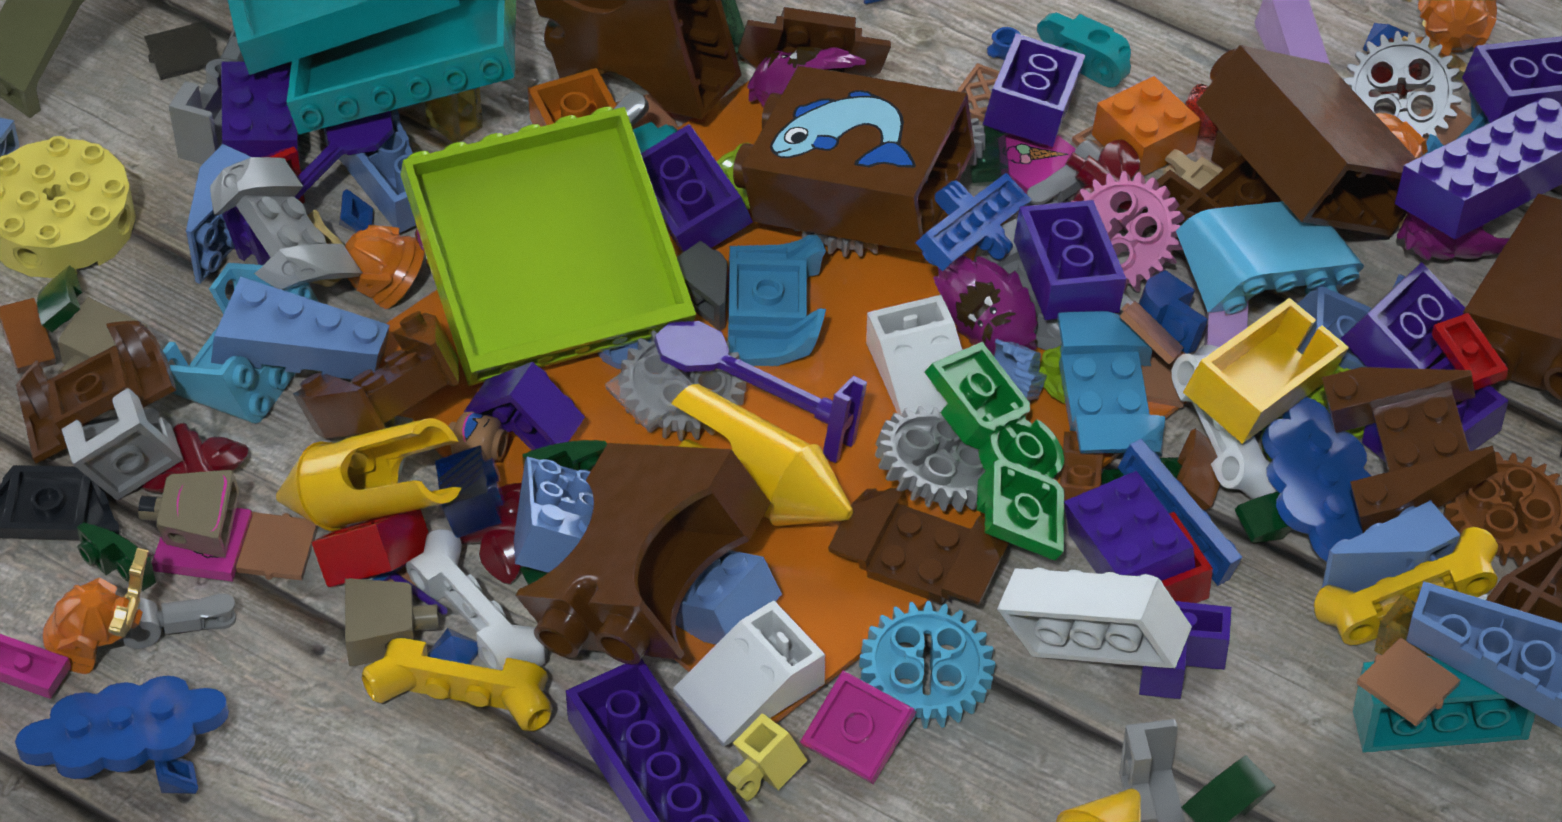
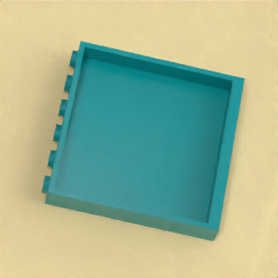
M228 0L237 43L249 75L461 6L459 0Z
M459 0L461 6L292 61L286 103L298 134L515 78L516 0Z

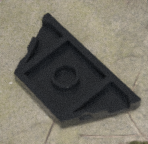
M13 465L2 478L0 484V538L80 540L77 526L82 523L96 525L122 536L120 526L113 516L105 492L75 466Z

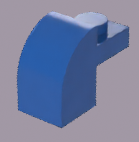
M1164 270L1147 280L1139 304L1184 347L1182 349L1184 353L1190 354L1197 349L1208 319L1189 307L1195 289Z

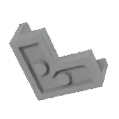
M185 81L169 105L177 155L180 159L203 164L222 145V102L219 86L205 83L201 91H199L198 84Z
M1175 719L1125 726L1119 775L1123 790L1133 788L1140 793L1141 822H1185L1172 773L1178 731Z

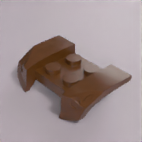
M784 7L781 16H776L774 23L747 20L736 56L739 61L749 64L756 70L758 65L775 51L795 52L798 46L821 48L822 50L835 47L866 60V64L855 65L849 68L823 70L874 77L881 73L891 48V41L863 37L862 28L856 27V17Z
M140 321L107 323V328L116 345L51 379L47 377L37 360L16 384V389L35 464L67 448L62 432L64 427L76 420L81 422L82 427H84L91 419L109 410H115L112 399L125 389L129 388L139 397L143 408L176 391L169 362L156 337Z
M877 488L866 489L851 504L853 514L849 520H843L840 523L828 547L829 552L859 562V568L866 570L867 577L934 602L943 604L945 599L949 600L953 596L976 605L980 604L1009 542L985 533V519L979 516L972 529L907 507L908 502L905 490L898 491L896 490L897 488H889L884 491H878Z

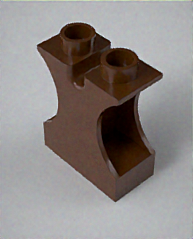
M534 0L539 16L549 19L545 28L544 42L547 50L552 54L559 79L594 68L611 71L641 86L666 111L703 119L742 76L721 0Z
M608 443L586 479L593 493L594 506L590 523L583 537L573 551L557 567L537 581L520 588L515 596L538 623L534 629L535 638L546 649L559 656L575 658L582 649L601 651L619 662L630 665L638 664L643 656L681 660L684 652L677 641L675 625L677 613L685 594L697 577L709 565L728 551L751 539L771 502L731 449Z

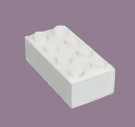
M1039 567L1034 569L1015 568L997 608L1031 656L1041 658L1175 668L1192 628L1179 606L1164 587L1162 581L1158 577L1147 574L1127 576L1113 572L1096 574L1083 573L1078 570H1069L1068 572L1049 571Z

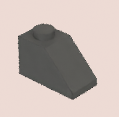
M699 241L680 254L677 260L695 312L717 330L721 331L726 327L727 261L719 251L712 250L705 243Z

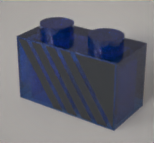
M481 445L435 460L439 489L461 488L455 499L441 504L456 538L502 523L499 506L505 505V501L498 481H501L499 470L494 458L486 459Z

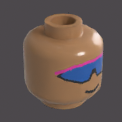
M465 412L459 417L457 422L450 423L449 428L459 441L450 444L452 456L456 461L460 462L479 446L480 451L465 462L466 464L480 453L482 458L474 463V466L482 460L483 465L481 467H489L496 460L500 461L503 458L508 443V432L503 429L502 423L498 418L475 412Z

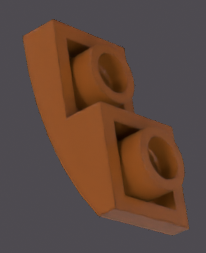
M30 298L0 306V324L6 343L9 345L17 374L26 372L36 360L41 367L56 364V358L46 328L41 325L35 299Z
M1195 428L1190 431L1177 462L1182 467L1176 480L1183 484L1188 494L1202 510H1206L1212 507L1220 486V482L1211 466V463L1218 456L1210 439Z
M1064 431V464L1061 469L1060 485L1064 489V500H1068L1101 486L1103 453H1080L1077 433Z

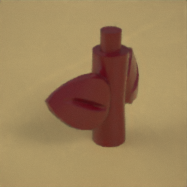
M1119 139L1108 143L1102 149L1098 161L1089 155L1084 159L1072 152L1065 165L1075 170V178L1086 185L1081 189L1092 193L1095 191L1092 181L1096 179L1102 186L1106 185L1108 173L1112 175L1115 181H1119L1122 171H1126L1130 179L1133 180L1139 171L1140 160L1135 149L1127 141ZM1081 189L1077 191L1072 201H1084L1080 192ZM1132 201L1122 202L1119 208L1125 211L1129 210Z
M186 423L177 424L173 431L183 460L146 482L141 487L148 492L163 493L166 478L171 474L234 470L247 458L248 447L245 444L225 437H210L202 443L198 432L190 431Z
M522 483L507 484L496 489L489 498V513L458 516L455 525V534L460 538L462 544L481 542L479 557L482 565L497 580L509 585L517 578L522 567L515 564L514 534Z

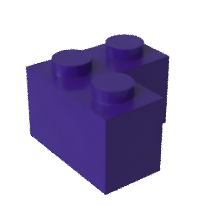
M534 362L486 379L464 410V413L475 412L498 418L502 423L503 429L507 430V432L513 431L531 451L553 444L569 442L585 418L575 407L574 402L564 395L549 379L547 373Z
M1175 601L1192 628L1175 668L1141 666L1139 695L1181 699L1185 666L1225 670L1230 641L1232 607Z

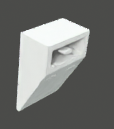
M942 295L867 312L866 344L897 413L902 415L904 408H908L915 414L918 406H922L927 414H931L934 407H937L939 412H941L948 403L924 372L933 362L962 350L955 323Z
M773 600L740 620L673 688V692L724 747L736 740L762 713L771 718L824 685L825 654Z

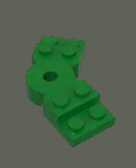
M983 342L933 362L924 373L948 403L940 413L964 444L978 449L979 458L985 470L978 479L977 511L985 514V533L1055 561L1064 552V489L1058 481L1054 480L1063 467L1064 454L1057 437L1041 421L1036 419L1031 423L1026 420V415L1030 412V402Z

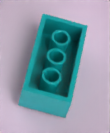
M1431 656L1428 657L1461 679L1460 685L1444 699L1442 708H1435L1417 726L1358 685L1353 715L1363 753L1529 739L1536 715ZM1374 661L1363 662L1361 675L1374 664Z

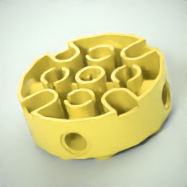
M54 136L49 140L26 144L8 155L0 157V261L6 267L30 277L55 278L70 265L75 269L77 275L76 269L88 267L95 262L100 266L114 258L130 239L136 215L125 168L112 153L101 145L85 140Z

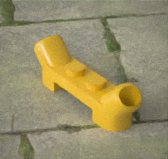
M1478 527L1467 528L1463 530L1452 554L1434 561L1420 563L1410 571L1395 577L1383 578L1375 585L1358 592L1330 584L1324 586L1319 590L1315 598L1314 613L1319 622L1337 627L1345 644L1359 645L1384 635L1380 621L1415 608L1423 581L1474 597H1480L1488 593L1495 587L1498 580L1491 566L1498 551V544L1487 530Z
M396 638L388 643L384 658L364 667L362 672L365 690L370 698L377 703H383L399 694L411 691L427 694L435 699L448 698L464 701L477 707L490 706L508 710L524 731H536L544 727L549 722L553 711L551 702L543 693L548 675L542 667L528 661L506 658L503 670L501 671L428 657L426 642Z

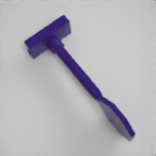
M392 111L326 127L329 145L297 176L303 187L294 197L298 200L343 154L353 155L378 150L394 133ZM235 206L222 213L238 258L245 261L253 254L257 259L258 265H264L271 257L238 208Z
M700 321L670 322L655 335L654 343L661 361L679 370L694 372L721 369L814 414L815 419L828 425L823 448L826 459L836 463L840 459L842 444L849 447L855 444L867 386L866 381L853 375L834 394L833 400L827 397L821 399L730 356L723 333Z

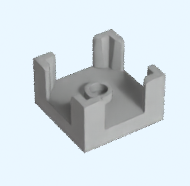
M129 388L120 392L112 399L119 422L92 439L86 441L81 422L78 420L62 429L72 464L116 500H119L183 460L172 425L163 417L157 420L159 426L157 429L146 419L139 397Z

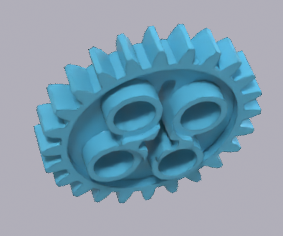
M930 601L926 602L924 611H918L916 605L910 602L908 613L906 614L896 606L893 608L892 620L887 616L881 615L878 627L870 626L868 639H863L861 652L863 654H860L859 667L863 669L860 680L914 708L917 713L909 726L913 723L915 717L921 718L924 729L928 728L930 719L936 718L941 728L945 727L946 716L949 715L959 723L962 718V709L970 714H974L976 701L984 703L987 693L986 689H991L995 661L990 660L992 659L993 646L985 645L987 633L979 632L974 634L977 623L975 619L965 624L962 623V610H959L953 616L947 615V604H943L940 610L936 612L933 611ZM924 634L931 635L930 695L923 694ZM899 643H910L914 647H902ZM941 645H951L956 649L947 650L942 648ZM905 678L910 679L914 683L903 684L898 680ZM950 681L954 683L955 686H944L940 682Z

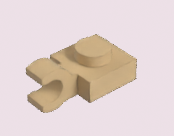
M1174 149L1165 158L1170 164L1163 170V174L1172 170L1200 190L1223 169L1204 157H1200L1194 162L1183 152Z

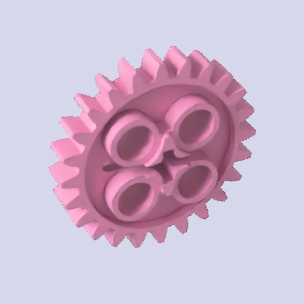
M1122 171L1120 180L1115 181L1112 175L1108 173L1106 185L1102 186L1094 179L1092 182L1095 191L1089 193L1087 190L1081 189L1080 192L1084 201L1094 200L1116 255L1118 256L1122 252H1130L1127 261L1121 264L1126 276L1124 293L1127 284H1131L1138 292L1140 291V281L1143 279L1147 281L1155 272L1160 273L1165 269L1162 265L1165 262L1170 264L1177 263L1171 251L1183 250L1181 243L1175 237H1178L1176 230L1180 227V225L1176 224L1182 222L1184 216L1180 211H1174L1178 208L1179 203L1174 197L1169 198L1171 193L1166 186L1158 189L1159 183L1155 178L1152 177L1145 184V178L1140 172L1131 181L1127 172ZM1132 201L1129 210L1117 213V209L1122 202ZM1144 209H1148L1147 213H1142ZM1157 225V231L1154 235L1148 238L1142 237L1145 228ZM1123 228L1129 231L1125 236L1119 234V231Z

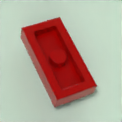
M1469 313L1433 326L1432 336L1456 370H1471L1474 391L1506 379L1508 368Z

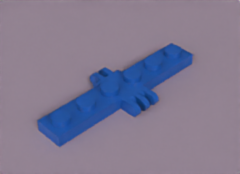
M1007 173L974 197L960 182L951 181L935 194V201L949 216L928 230L916 244L922 250L924 258L930 264L937 266L942 272L976 245L982 250H987L993 258L1002 259L1013 248V244L1005 235L1002 225L1019 212V207L1026 206L1032 199Z

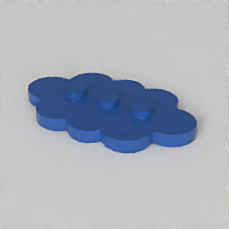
M1305 397L1283 413V419H1276L1271 422L1262 434L1263 447L1272 459L1266 468V475L1271 485L1280 493L1276 499V508L1282 520L1292 529L1308 534L1314 551L1327 562L1329 550L1337 542L1343 539L1350 540L1363 534L1350 482L1371 477V475L1364 469L1367 462V453L1361 442L1349 432L1342 431L1336 433L1331 414L1316 400Z
M159 676L146 681L140 686L128 682L116 683L104 688L98 694L84 692L62 698L51 708L49 719L40 720L24 727L17 734L15 744L20 760L26 764L34 766L55 764L59 774L71 779L88 778L96 775L104 768L115 772H128L137 769L149 759L164 762L184 756L195 745V735L204 734L220 727L228 718L229 709L227 700L222 692L211 688L189 690L186 681L175 676Z

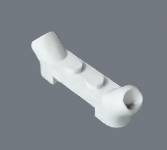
M1204 345L1196 350L1194 354H1183L1178 357L1172 368L1173 385L1180 400L1192 402L1218 456L1211 463V466L1220 484L1228 489H1239L1251 499L1277 492L1266 475V468L1270 462L1264 458L1255 437H1251L1242 444L1183 393L1199 362L1219 347Z
M438 529L430 532L426 538L424 552L406 563L409 577L417 588L436 601L445 596L477 631L478 655L488 668L502 671L506 658L528 661L540 667L545 664L548 649L535 638L534 629L536 627L511 625L506 619L501 606L495 600L489 601L483 595L477 580L471 574L466 576L459 569L458 563L462 547L460 538L450 530Z

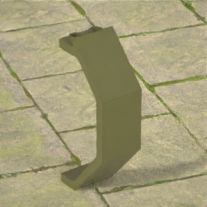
M6 0L0 11V98L29 118L41 111L37 95L38 81L79 7L85 0Z

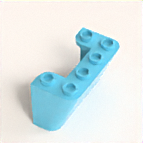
M1283 201L1208 209L1193 215L1176 230L1208 313L1225 311L1226 314L1237 313L1247 307V301L1254 295L1270 289H1276L1277 292H1285L1296 286L1306 285V295L1319 286L1338 293V290L1345 284L1359 278V272L1364 268V264L1333 227L1301 222Z
M228 263L209 288L223 314L230 301L225 295V287L229 280L233 282L234 290L240 276L271 286L254 274L263 265ZM309 283L284 290L319 302ZM217 328L190 365L186 362L175 342H169L163 352L167 360L172 359L175 364L170 365L176 391L172 392V394L252 423H259L265 418L296 374L285 372L286 367L262 364L261 369L253 368L249 360L242 356H232L224 364L211 363L213 340Z

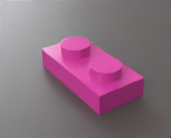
M0 634V681L51 699L71 669L69 658Z

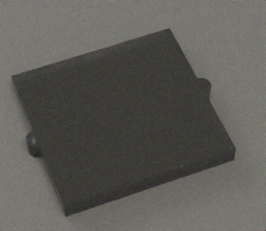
M205 21L144 36L150 53L148 55L149 63H154L160 81L203 70L209 61L220 58L216 50V38L211 37Z

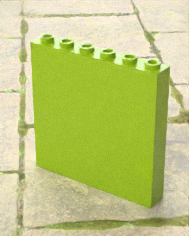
M602 107L595 110L591 115L579 118L569 115L558 119L554 124L541 127L538 124H531L521 128L516 133L508 135L494 133L484 137L479 142L471 144L456 142L448 145L444 150L433 153L419 151L403 160L400 176L468 386L485 382L488 378L530 362H534L538 367H544L637 343L639 338L649 340L651 339V331L658 333L670 322L694 321L696 312L625 107L616 109Z

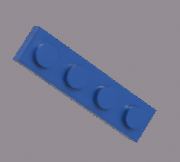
M1142 439L1129 444L1118 469L1124 476L1137 471L1168 513H1176L1212 566V580L1217 586L1230 580L1243 558L1235 545L1222 534L1211 521L1208 513L1199 507L1188 494L1183 484L1176 480L1161 462L1159 456Z

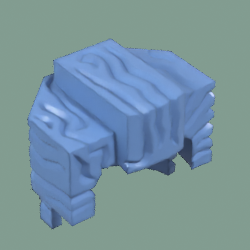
M996 339L995 359L1029 402L1033 399H1038L1047 377L1046 374L1039 372L1041 353L1015 342H1004L1003 340Z

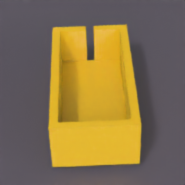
M1288 298L1203 358L1183 393L1243 444L1323 384L1322 377L1332 375L1349 347L1321 325L1316 330L1303 354H1301L1298 350L1316 319L1291 298Z

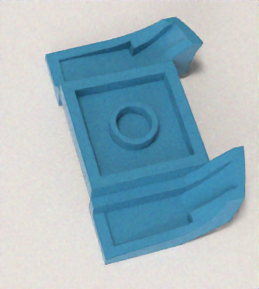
M807 235L800 240L779 245L730 246L728 342L730 343L729 353L738 352L739 360L752 366H779L808 356L812 352L826 309L819 308L807 315V277L819 275L822 257L826 252L818 235Z
M1108 311L1058 313L1057 318L1062 342L1059 367L1070 431H1076L1080 453H1125L1129 444L1142 439L1159 457H1162L1165 416L1149 414L1141 365L1151 366L1150 359L1153 349L1118 314Z

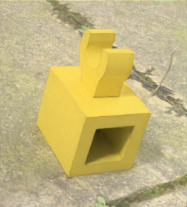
M762 713L733 742V745L745 761L733 769L726 780L736 788L735 793L748 802L759 791L761 779H764L779 791L808 760L789 732Z

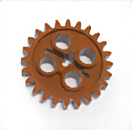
M1495 452L1497 473L1443 504L1442 507H1445L1443 515L1459 532L1460 536L1463 530L1470 527L1487 530L1498 544L1496 555L1500 557L1501 565L1505 566L1508 557L1515 559L1518 566H1522L1524 557L1528 556L1532 560L1562 541V485H1557L1560 475L1555 473L1547 476L1545 474L1547 464L1545 463L1537 468L1532 467V457L1526 458L1521 463L1517 461L1516 453H1512L1508 461L1503 460L1499 452Z

